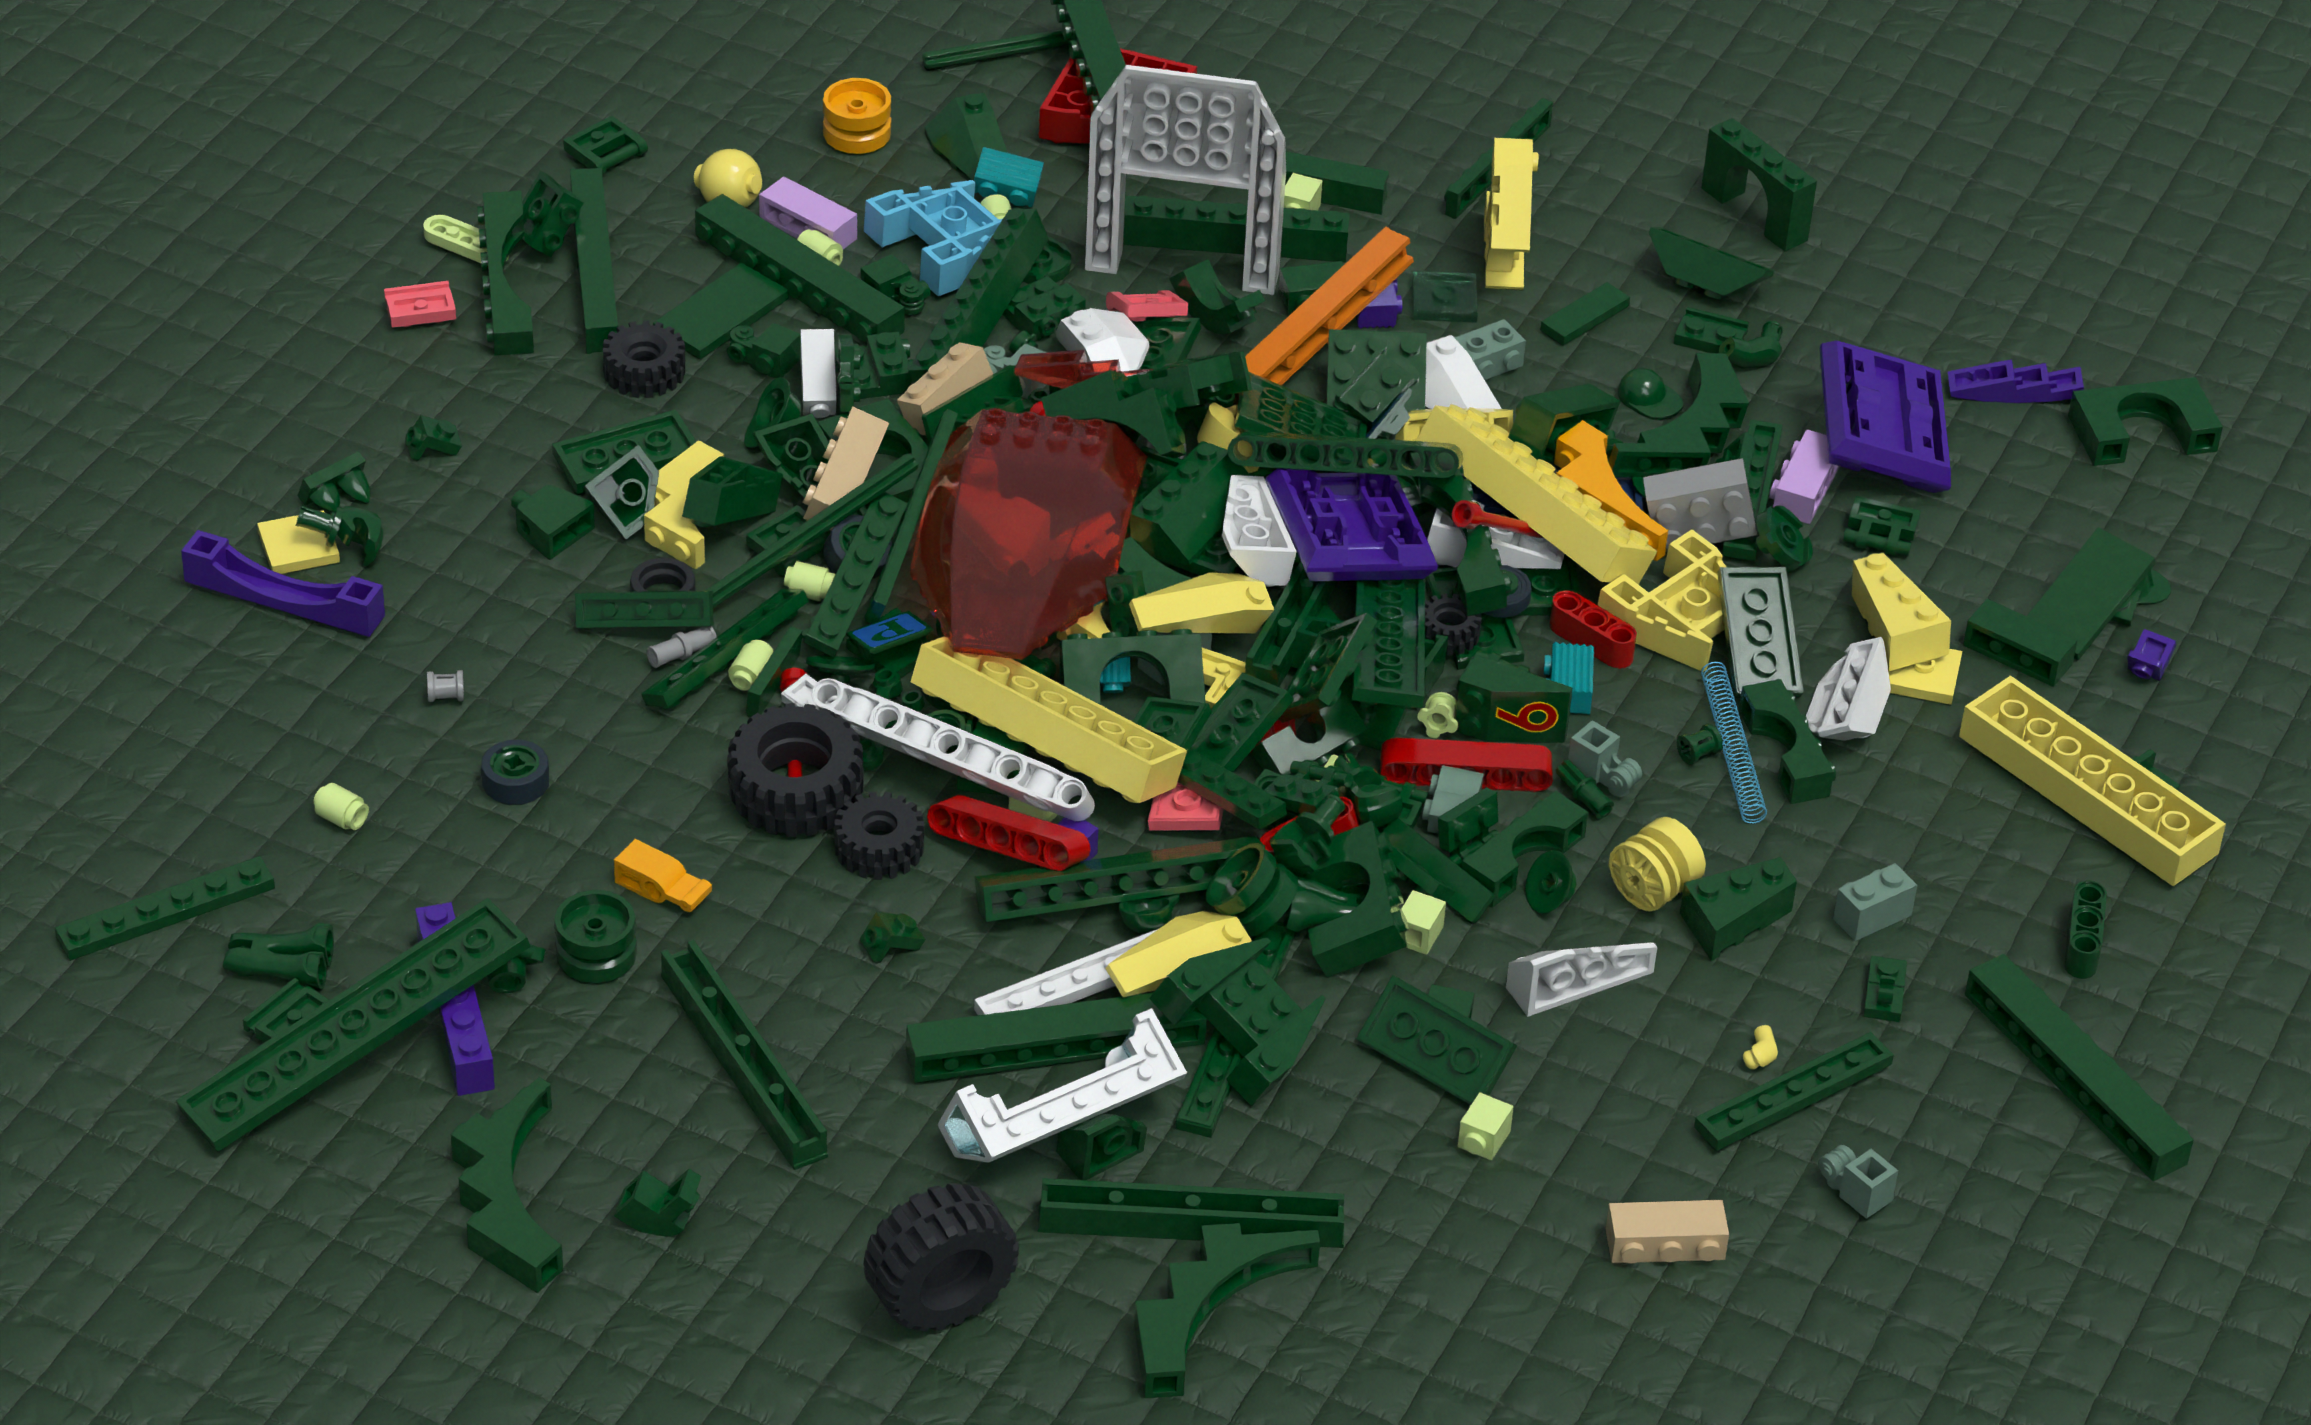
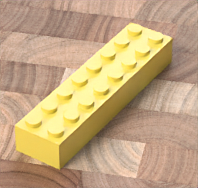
M1450 404L1449 407L1434 406L1417 437L1418 441L1451 443L1459 447L1463 453L1462 465L1464 476L1520 520L1527 522L1529 527L1599 581L1611 583L1625 574L1639 585L1658 552L1647 544L1649 539L1645 535L1624 526L1625 521L1621 517L1601 509L1602 503L1590 495L1580 493L1575 482L1555 474L1554 466L1544 460H1537L1531 455L1532 450L1529 447L1509 439V432L1498 425L1488 423L1485 420L1487 416L1483 412L1473 407L1464 410L1453 404Z
M960 631L921 645L910 682L921 687L925 694L940 697L949 702L953 709L968 712L976 716L980 723L1006 732L1010 739L1029 744L1036 748L1035 751L1040 755L1053 757L1063 762L1067 769L1081 772L1093 778V782L1099 786L1114 789L1121 793L1122 797L1129 802L1141 803L1176 788L1186 757V749Z
M2009 676L1965 706L1959 734L1960 738L2170 885L2175 886L2219 854L2226 823L2014 677Z

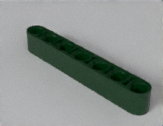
M1247 431L1237 435L1228 445V456L1232 462L1241 466L1446 478L1454 475L1463 463V453L1455 444ZM1239 441H1248L1252 445V456L1246 457L1240 454L1238 451ZM1278 442L1284 445L1286 448L1285 458H1276L1272 454V443ZM1311 444L1318 448L1320 452L1318 460L1313 461L1306 457L1304 453L1305 445ZM1345 446L1351 449L1353 452L1352 462L1346 463L1340 460L1337 453L1339 447ZM1372 449H1382L1387 455V462L1382 465L1376 464L1371 458ZM1412 450L1419 454L1421 459L1419 466L1413 467L1406 463L1404 457L1406 451ZM1443 452L1451 454L1455 462L1454 467L1449 469L1443 468L1438 462V455Z

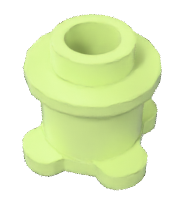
M1443 692L1434 693L1427 699L1425 708L1419 710L1417 717L1419 721L1424 723L1427 729L1426 734L1429 737L1438 738L1442 733H1454L1457 730V700L1452 695Z

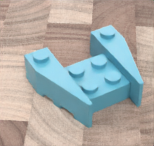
M969 180L950 183V188L932 190L931 186L919 187V192L904 194L901 189L870 198L865 202L864 232L881 247L891 245L917 234L929 245L921 251L919 280H924L930 290L937 296H941L960 288L1002 219L995 217L974 199L975 182Z

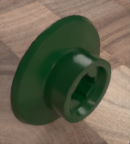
M1550 850L1541 854L1532 864L1526 879L1525 891L1529 905L1539 913H1548L1556 910L1572 898L1576 889V876L1572 871L1570 861L1562 852Z

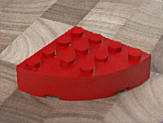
M1120 48L1126 65L1197 74V66ZM1070 57L1040 107L1039 138L1051 140L1054 143H1090L1092 114L1089 102L1090 96L1084 95L1083 78H1079L1076 72V59H1071Z

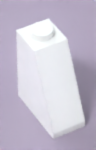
M834 329L801 330L800 363L803 415L813 413L815 418L835 415Z

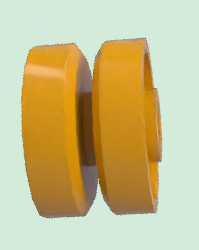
M867 78L844 79L827 88L823 97V136L826 142L836 150L853 154L874 152L884 147L891 136V95L888 89L879 82Z

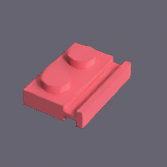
M449 281L384 289L385 302L392 328L456 320V308L449 288Z

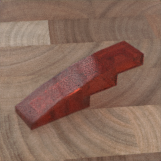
M1085 350L1021 354L1015 367L1016 375L1059 388H1067L1109 370L1123 373L1125 376L1153 370L1121 371L1119 359L1087 361Z

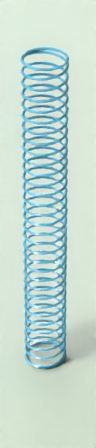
M1711 662L1702 668L1701 676L1716 728L1722 735V740H1724L1722 745L1725 746H1723L1722 750L1742 820L1746 823H1757L1766 817L1767 809L1742 728L1726 667L1720 662ZM1712 663L1721 664L1722 666H1713L1711 668L1721 667L1724 671L1717 670L1711 673L1723 672L1722 675H1716L1707 679L1711 674L1709 673L1704 677L1705 673L1711 669L1708 668L1703 674V670L1707 665ZM1718 681H1725V682H1727V684L1722 683V684H1718V685H1716V686H1712V685H1711V684H1713L1714 682H1718ZM1726 685L1722 689L1712 690L1714 687ZM1727 690L1725 693L1714 695L1717 691ZM1728 694L1725 698L1715 699L1717 696ZM1730 699L1727 702L1717 704L1719 700ZM1726 703H1730V704H1731V705H1729L1728 707L1717 708V707H1719L1720 705H1723V704H1726ZM1732 708L1730 711L1719 713L1722 709ZM1729 712L1733 713L1732 715L1727 717H1720L1721 715ZM1735 717L1731 721L1721 722L1725 718ZM1729 722H1736L1735 724L1730 726H1723L1724 724ZM1737 726L1734 730L1724 731L1728 727ZM1732 731H1739L1738 733L1733 735H1726L1727 733ZM1731 736H1740L1737 739L1727 740ZM1741 740V742L1737 744L1728 745L1732 741ZM1735 745H1742L1737 749H1729ZM1744 749V750H1743L1742 752H1740V753L1730 754V753H1732V752L1735 751V750ZM1738 754H1745L1741 758H1732ZM1738 759H1746L1745 761L1740 763H1733ZM1748 763L1744 767L1735 768L1739 764ZM1742 768H1749L1744 772H1736ZM1742 773H1750L1749 775L1744 777H1737ZM1745 777H1752L1748 781L1739 782V780ZM1746 782H1753L1748 786H1740ZM1746 787H1754L1753 789L1748 791H1741ZM1756 791L1752 795L1742 796L1747 792ZM1750 796H1757L1752 800H1744ZM1751 801H1758L1757 803L1752 805H1745ZM1752 806H1759L1758 808L1753 810H1746ZM1760 807L1763 809L1759 813L1765 810L1763 816L1760 817L1762 819L1756 822H1748L1746 820L1755 821L1760 818L1748 819L1743 816V814L1747 816L1759 814L1748 815L1744 811H1754Z

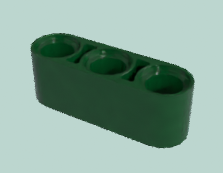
M2092 880L2081 881L2076 885L2069 912L2064 966L2068 974L2079 979H2087L2095 975L2103 945L2107 892L2103 885Z

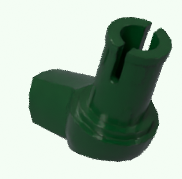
M1768 321L1762 327L1761 336L1746 341L1730 336L1719 347V353H1726L1730 363L1741 368L1768 366L1778 360L1782 353V346L1779 340L1783 333V327L1778 328L1780 324L1776 321Z

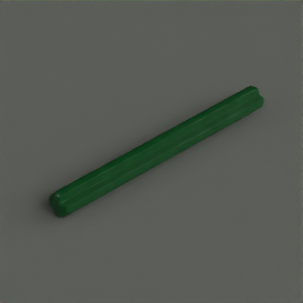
M1062 29L924 52L922 60L924 67L931 69L1069 45V41L1064 40Z

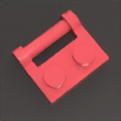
M1159 290L1157 294L1123 295L1120 292H1108L1106 296L1107 309L1124 313L1131 321H1145L1146 317L1175 318L1176 316H1187L1188 302L1170 290Z

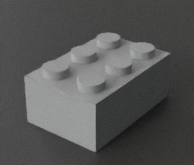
M1743 458L1643 477L1650 518L1668 530L1665 552H1668L1671 542L1691 529L1711 544L1757 535Z

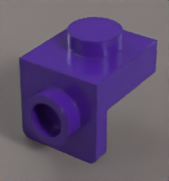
M2144 629L2134 651L2130 650L2127 656L2128 669L2142 679L2154 678L2160 681L2176 648V640Z

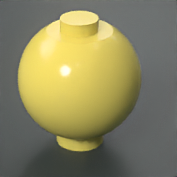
M723 149L713 153L703 164L696 168L694 183L700 189L707 202L724 194L747 208L756 200L760 193L762 176L758 164L750 155L737 149Z

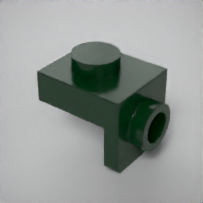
M420 415L415 425L408 429L405 438L411 459L417 461L426 448L456 456L462 447L456 425L447 420H437Z
M882 912L874 914L860 937L861 943L874 962H882L890 947L919 951L926 940L912 917L903 913L890 914Z

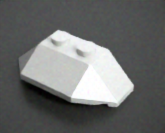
M1093 308L1079 310L1071 316L1061 319L1056 331L1057 339L1072 357L1084 366L1085 372L1090 378L1109 370L1123 373L1125 376L1137 374L1149 349V341L1130 319L1121 312Z
M1882 637L1850 644L1844 651L1846 655L1834 663L1819 681L1806 714L1809 729L1813 735L1845 741L1854 738H1866L1875 734L1891 691L1886 651Z

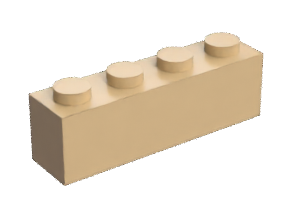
M852 407L847 419L842 416L840 417L833 435L839 438L837 441L830 440L823 456L829 461L827 464L820 462L813 478L814 481L819 482L818 486L810 485L803 503L808 505L803 517L804 519H811L864 483L889 425L888 422L855 407Z

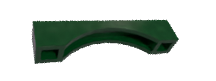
M521 191L483 193V206H477L478 225H485V229H479L480 249H487V252H481L482 272H488L489 275L482 276L483 294L490 295V299H484L485 319H492V323H486L487 343L494 342L495 356L534 353L531 307L522 301L511 289L503 273L507 257L514 246L524 237Z
M1417 452L1410 453L1411 466H1419L1421 462L1419 454ZM1443 452L1438 455V462L1443 468L1449 469L1454 467L1455 462L1451 454ZM1463 465L1454 475L1446 478L1412 476L1420 499L1438 508L1448 515L1452 521V511L1456 503L1461 500L1473 502L1471 483L1469 479L1464 480L1462 477L1464 476ZM1478 525L1473 529L1459 527L1467 546L1464 557L1457 568L1458 594L1467 616L1507 607L1506 593L1511 592L1510 579L1507 572L1502 573L1500 570L1502 564L1498 549L1491 548L1492 538L1489 527Z

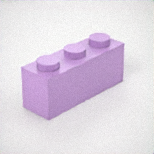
M784 176L759 194L760 217L797 239L803 231L808 229L812 231L818 230L839 243L843 249L857 239V213Z
M1806 429L1801 441L1796 440L1793 444L1790 454L1791 460L1784 461L1780 480H1774L1770 491V498L1774 499L1773 508L1777 505L1783 506L1790 510L1801 522L1811 524L1840 466L1829 463L1826 435Z

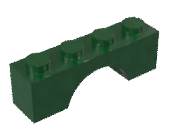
M1781 679L1742 686L1739 713L1750 733L1773 738L1781 742L1789 750L1781 756L1778 783L1790 804L1830 797L1832 782L1836 779L1835 767L1825 757L1820 740L1814 737L1809 729L1806 716L1798 710L1793 693L1786 689Z
M1555 791L1544 800L1537 801L1533 808L1523 816L1516 817L1498 835H1492L1486 844L1478 850L1468 853L1461 863V868L1494 893L1495 897L1489 904L1493 908L1516 890L1519 868L1516 859L1523 854L1533 851L1557 850L1564 854L1585 838L1588 811Z

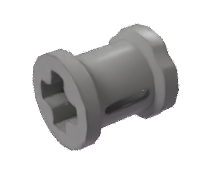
M457 670L456 674H434V672H427L428 702L446 698H457L458 702L464 701L463 670Z

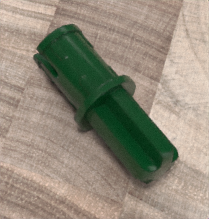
M1564 760L1557 766L1556 774L1573 790V798L1584 803L1597 819L1606 817L1613 810L1614 802L1596 786L1594 778H1587L1570 760Z

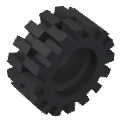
M1446 593L1441 594V599H1438L1435 595L1430 598V602L1425 601V639L1435 640L1436 635L1448 636L1447 655H1453V650H1457L1459 655L1464 653L1465 648L1470 651L1473 649L1474 644L1477 645L1480 637L1482 617L1481 613L1467 616L1461 600L1458 599L1459 595L1453 594V598H1448ZM1442 623H1453V624H1456V625H1455V626H1449V625H1445V624H1442Z

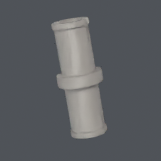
M703 626L685 634L678 632L672 635L670 640L648 647V660L654 668H658L660 665L678 658L685 660L690 658L693 652L702 649L717 638L712 626Z

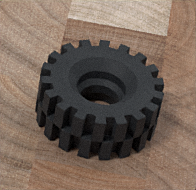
M636 321L629 322L628 328H625L623 325L617 327V333L611 331L608 334V340H604V378L606 382L610 381L612 389L615 390L619 387V393L626 395L628 392H632V397L639 398L640 394H646V398H653V393L658 392L660 396L665 395L667 388L673 391L677 388V383L681 384L684 380L686 372L685 343L682 341V336L679 332L674 333V328L668 326L664 329L663 323L656 322L655 326L650 325V321H643V325H637Z
M877 791L869 792V798L865 799L860 794L855 796L854 804L848 800L843 804V810L839 809L836 813L834 824L835 855H838L839 863L841 865L847 864V871L852 874L859 870V877L866 879L868 874H874V880H882V875L888 874L889 878L892 879L897 877V871H901L903 874L910 872V864L916 867L924 853V821L921 810L917 811V805L912 801L906 804V797L899 795L897 799L892 798L891 792H884V797L877 796ZM886 831L889 832V834L873 835L870 834V832Z

